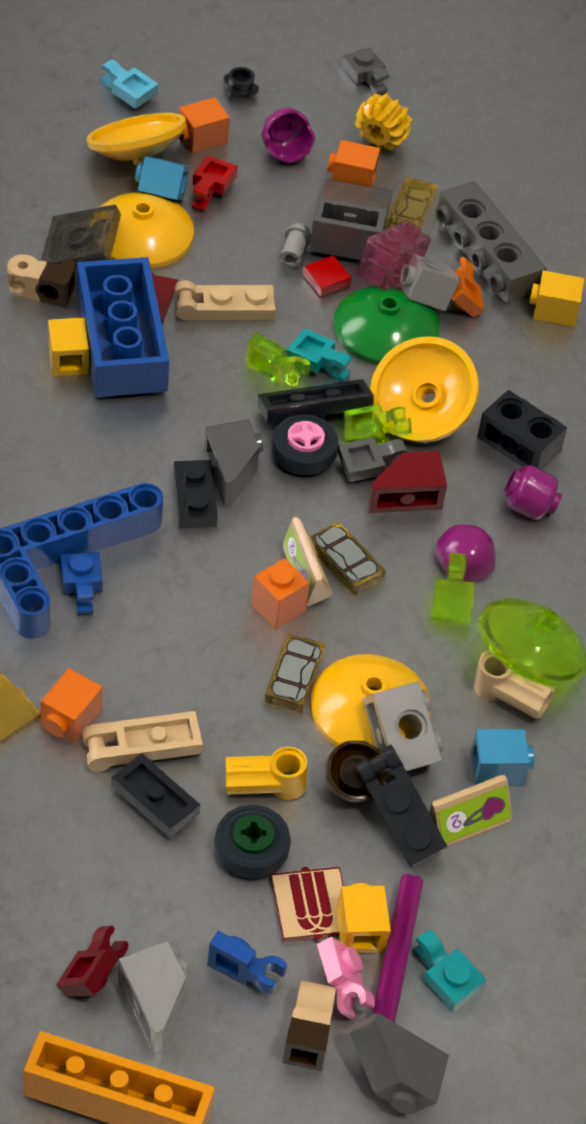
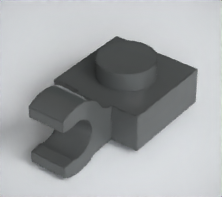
M371 48L342 55L341 66L356 84L366 82L373 94H381L388 91V88L382 81L389 78V74L385 69L386 65Z
M374 437L338 445V456L349 482L379 476L385 471V466L388 468L402 453H407L402 439L377 445Z

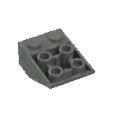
M327 179L320 193L313 219L310 251L378 263L393 190Z

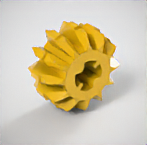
M375 93L358 108L356 113L357 120L354 125L361 130L359 136L366 137L369 140V145L374 143L380 148V151L385 147L392 151L409 136L413 119L407 115L408 108L402 107L399 104V99L394 101L387 93L383 96Z

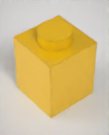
M543 270L540 284L533 283L529 304L536 305L533 319L575 327L581 303L584 278Z
M85 318L48 320V347L52 377L89 374V345Z
M355 883L350 886H342L336 905L340 932L339 941L348 947H353L357 953H384L391 932L385 885L371 886L367 883Z

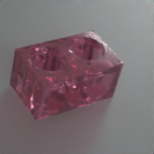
M401 222L368 238L356 274L381 289L387 290L400 283L401 271L406 264H409L413 254L425 257L432 237L424 234L417 225L409 222Z

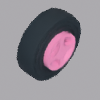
M300 414L291 416L280 422L275 429L272 439V453L276 462L281 467L294 474L314 475L322 473L331 467L337 457L338 436L334 427L324 419L314 415Z

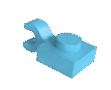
M109 60L102 65V69L108 74L101 78V82L106 87L112 88L111 92L133 108H138L158 94L159 84L135 67L126 71L114 60Z

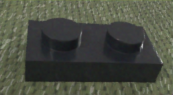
M211 460L174 461L173 475L179 529L217 528L218 516Z
M142 753L111 778V787L169 838L200 814L201 804Z

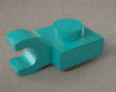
M306 328L286 349V360L314 373H317L323 367L330 377L338 382H344L351 374V371L346 369V367L352 361V357L344 352L335 351V341Z
M428 929L416 938L419 945L413 948L412 951L429 968L423 980L452 1012L484 988L487 979L458 948L448 955L441 940L431 929Z

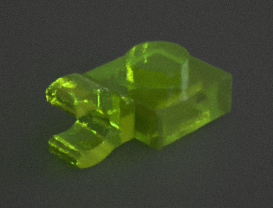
M257 332L248 339L246 366L274 382L281 377L287 384L297 386L300 374L296 371L306 376L310 371V362L300 356L286 357V348L280 346L277 342Z
M380 404L344 411L346 443L374 437L378 444L385 442V433L402 436L412 432L411 419L406 418L405 407H396L384 412Z
M450 553L447 580L435 579L432 619L471 623L475 583L464 582L467 566L466 554Z

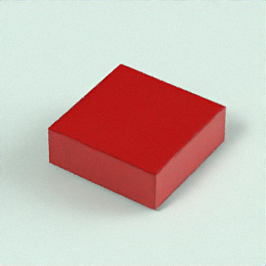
M334 255L308 264L303 268V276L321 297L351 286L352 277Z

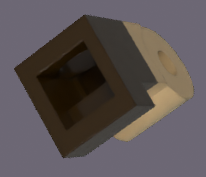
M27 254L16 255L8 261V285L13 294L67 308L77 287V261L63 258L59 265L41 260L37 261L33 256Z
M301 980L295 1009L293 1008L283 1057L284 1064L322 1071L336 987ZM295 1049L314 1052V1054L302 1055Z

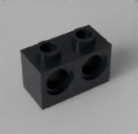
M507 390L482 413L477 438L521 467L532 465L543 470L562 451L567 427L557 419L530 404L527 400Z

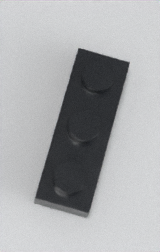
M360 379L258 394V408L267 423L279 424L288 417L300 414L314 415L319 418L342 412L356 414L363 409L374 408V395L365 381Z

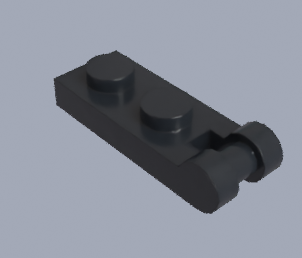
M390 744L380 749L382 754L369 761L364 758L355 763V766L407 862L413 868L448 849V846L394 747ZM390 768L396 779L381 786L376 775Z

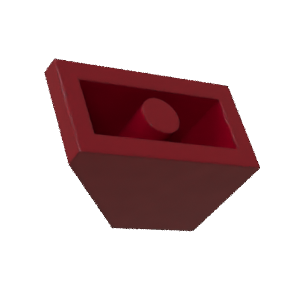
M440 451L402 453L371 483L368 513L442 510L447 482Z

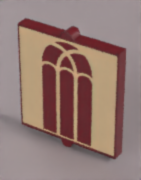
M302 867L301 871L271 874L270 880L283 943L314 940L316 943H320L323 938L339 937L336 905L341 887L344 886L340 867L309 870L308 867Z

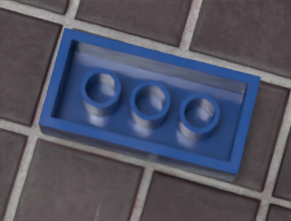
M149 258L77 262V297L81 318H85L89 345V366L95 397L168 391L169 356Z

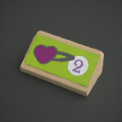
M295 517L291 520L283 540V550L288 562L309 582L307 606H311L331 597L333 592L309 532L302 520Z
M505 775L497 776L432 801L429 813L447 846L489 831L512 820L508 779Z

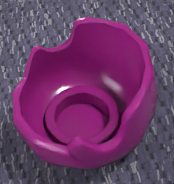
M290 107L278 109L264 121L261 133L262 140L266 149L274 158L285 163L301 161L310 153L315 141V134L307 117L301 111Z
M454 525L438 539L436 557L448 575L453 572L459 573L467 583H473L487 578L495 569V546L492 538L482 528L475 525Z

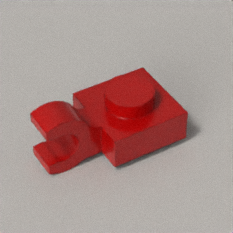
M207 155L193 174L192 184L195 185L193 193L197 196L192 202L191 207L205 211L214 192L224 195L237 177L238 166Z

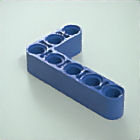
M149 483L137 484L0 528V600L16 631L21 636L30 639L40 638L50 628V597L37 571L59 564L60 554L96 552L157 531L161 527L164 496L161 489Z

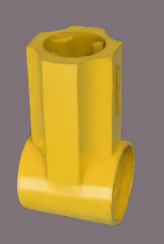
M282 747L270 756L226 757L227 795L273 793L282 800L290 801L298 799L306 791L307 758L301 750L295 747ZM289 772V773H294V774L286 775V774H283V773Z

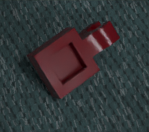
M113 925L101 926L96 929L88 949L78 951L56 984L66 997L95 996L107 983V976L117 962L116 959L126 954L129 946L127 941H114L110 946V937L115 931Z

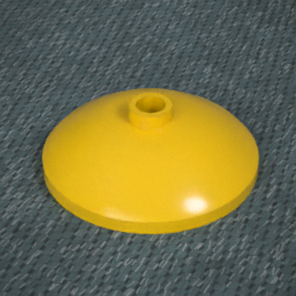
M178 113L144 114L121 119L99 127L88 134L86 141L88 148L97 154L114 160H132L133 164H139V162H144L145 156L152 157L169 148L183 134L187 124L185 117Z
M131 192L108 200L96 210L91 220L90 235L96 250L106 259L148 257L150 268L158 269L177 262L189 251L194 238V225L187 211L175 201L147 192Z
M431 336L407 340L390 350L380 361L373 374L370 390L374 395L373 411L383 427L392 435L402 440L414 443H429L444 439L459 430L472 415L479 396L478 373L467 353L451 341ZM428 394H435L433 401L424 402V398Z
M357 654L339 659L321 672L312 688L310 709L313 721L320 733L336 747L345 741H366L376 747L362 698L417 681L420 683L421 690L424 689L428 696L429 693L420 677L405 664L382 655ZM401 718L398 724L399 732L403 737L409 739L412 735V726L408 720Z

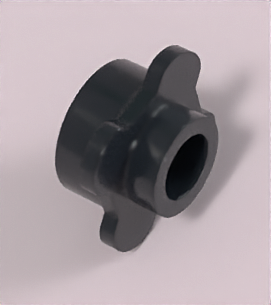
M233 68L229 74L223 77V82L228 85L227 93L232 97H245L249 94L256 95L259 92V86L254 83L255 74L249 68Z

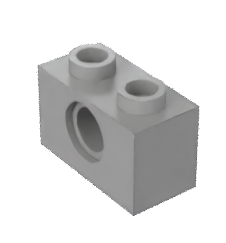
M419 681L362 698L376 748L380 750L392 744L406 771L442 761L440 756L443 750L442 740L438 731L432 728L428 714L431 712L430 699L424 689L421 690ZM401 718L408 720L412 726V735L409 739L403 737L399 732L398 724ZM390 768L387 769V776L394 775Z

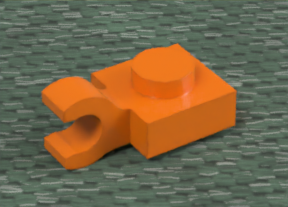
M462 256L460 258V268L457 270L453 269L460 282L451 301L456 308L463 309L474 318L484 312L481 287L474 281V265Z

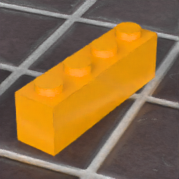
M43 1031L39 1032L23 1070L24 1096L109 1124H208L213 1112L214 1086Z

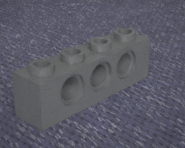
M471 181L440 191L438 206L435 210L439 225L448 231L456 246L462 249L471 260L474 269L479 271L487 280L491 290L497 293L506 305L530 297L533 283L540 284L543 270L546 271L547 268L477 182Z

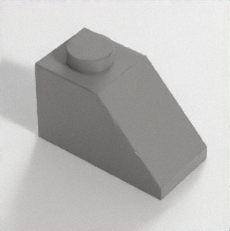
M169 941L119 959L118 982L153 1054L161 1052L184 1000L186 980L190 978L189 969L182 954L175 955Z

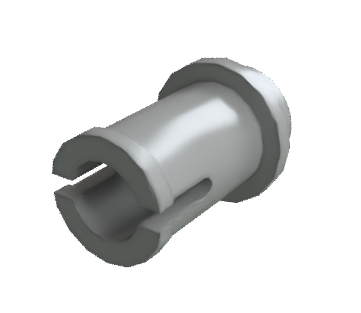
M301 223L293 224L285 232L286 242L279 259L287 267L295 268L300 265L305 247L310 245L311 242L310 229Z

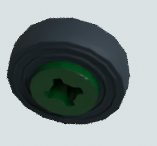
M253 804L239 806L227 812L217 826L214 844L217 858L225 869L239 877L257 879L267 877L281 868L288 858L291 837L288 825L280 814L268 807Z

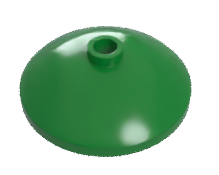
M373 285L358 289L347 295L339 303L334 314V332L341 346L354 357L373 365H378L390 350L407 340L417 337H438L439 320L433 308L409 300L402 288L397 286Z

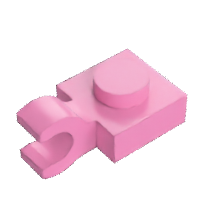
M333 937L317 944L327 981L336 987L337 1008L339 1012L350 1019L354 1018L355 1013L352 1006L354 1000L358 997L361 1005L368 1009L374 1008V996L364 987L360 974L363 965L357 951Z

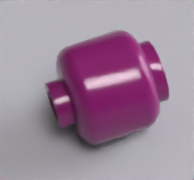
M532 465L524 466L521 470L514 469L503 491V496L507 497L508 508L532 520L541 519L547 512L553 514L562 498V494L557 492V478Z

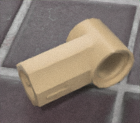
M491 649L485 651L480 656L473 683L476 694L486 701L496 702L502 700L535 719L541 718L553 698L555 688L516 668L512 657L502 650Z

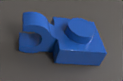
M99 552L60 554L63 594L75 593L77 614L93 613V592L103 591Z
M218 930L209 943L207 966L244 986L250 981L263 993L273 994L276 982L265 974L267 972H275L282 977L286 974L287 963L277 956L256 958V950L252 949L240 937H230Z

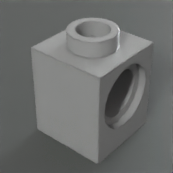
M413 254L409 264H406L401 271L399 285L409 300L446 311L460 279L451 266Z

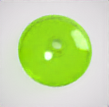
M504 598L490 602L482 611L478 625L483 641L504 665L517 674L531 681L553 687L571 686L577 683L585 674L586 649L584 643L567 620L553 609L526 599Z

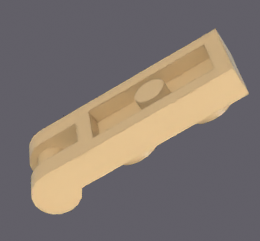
M182 280L175 284V298L178 300L176 302V315L181 320H275L276 310L273 285H195L189 280Z
M196 711L92 724L85 727L81 732L84 746L89 748V752L86 755L88 769L93 772H102L114 765L129 764L141 753L152 761L202 754L203 742ZM116 741V746L105 747L107 742Z

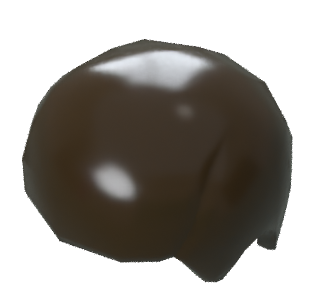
M345 741L333 749L325 763V781L331 792L345 802L361 803L372 799L373 797L355 763L364 758L367 761L381 754L380 750L366 741ZM387 770L376 775L381 786L386 783Z

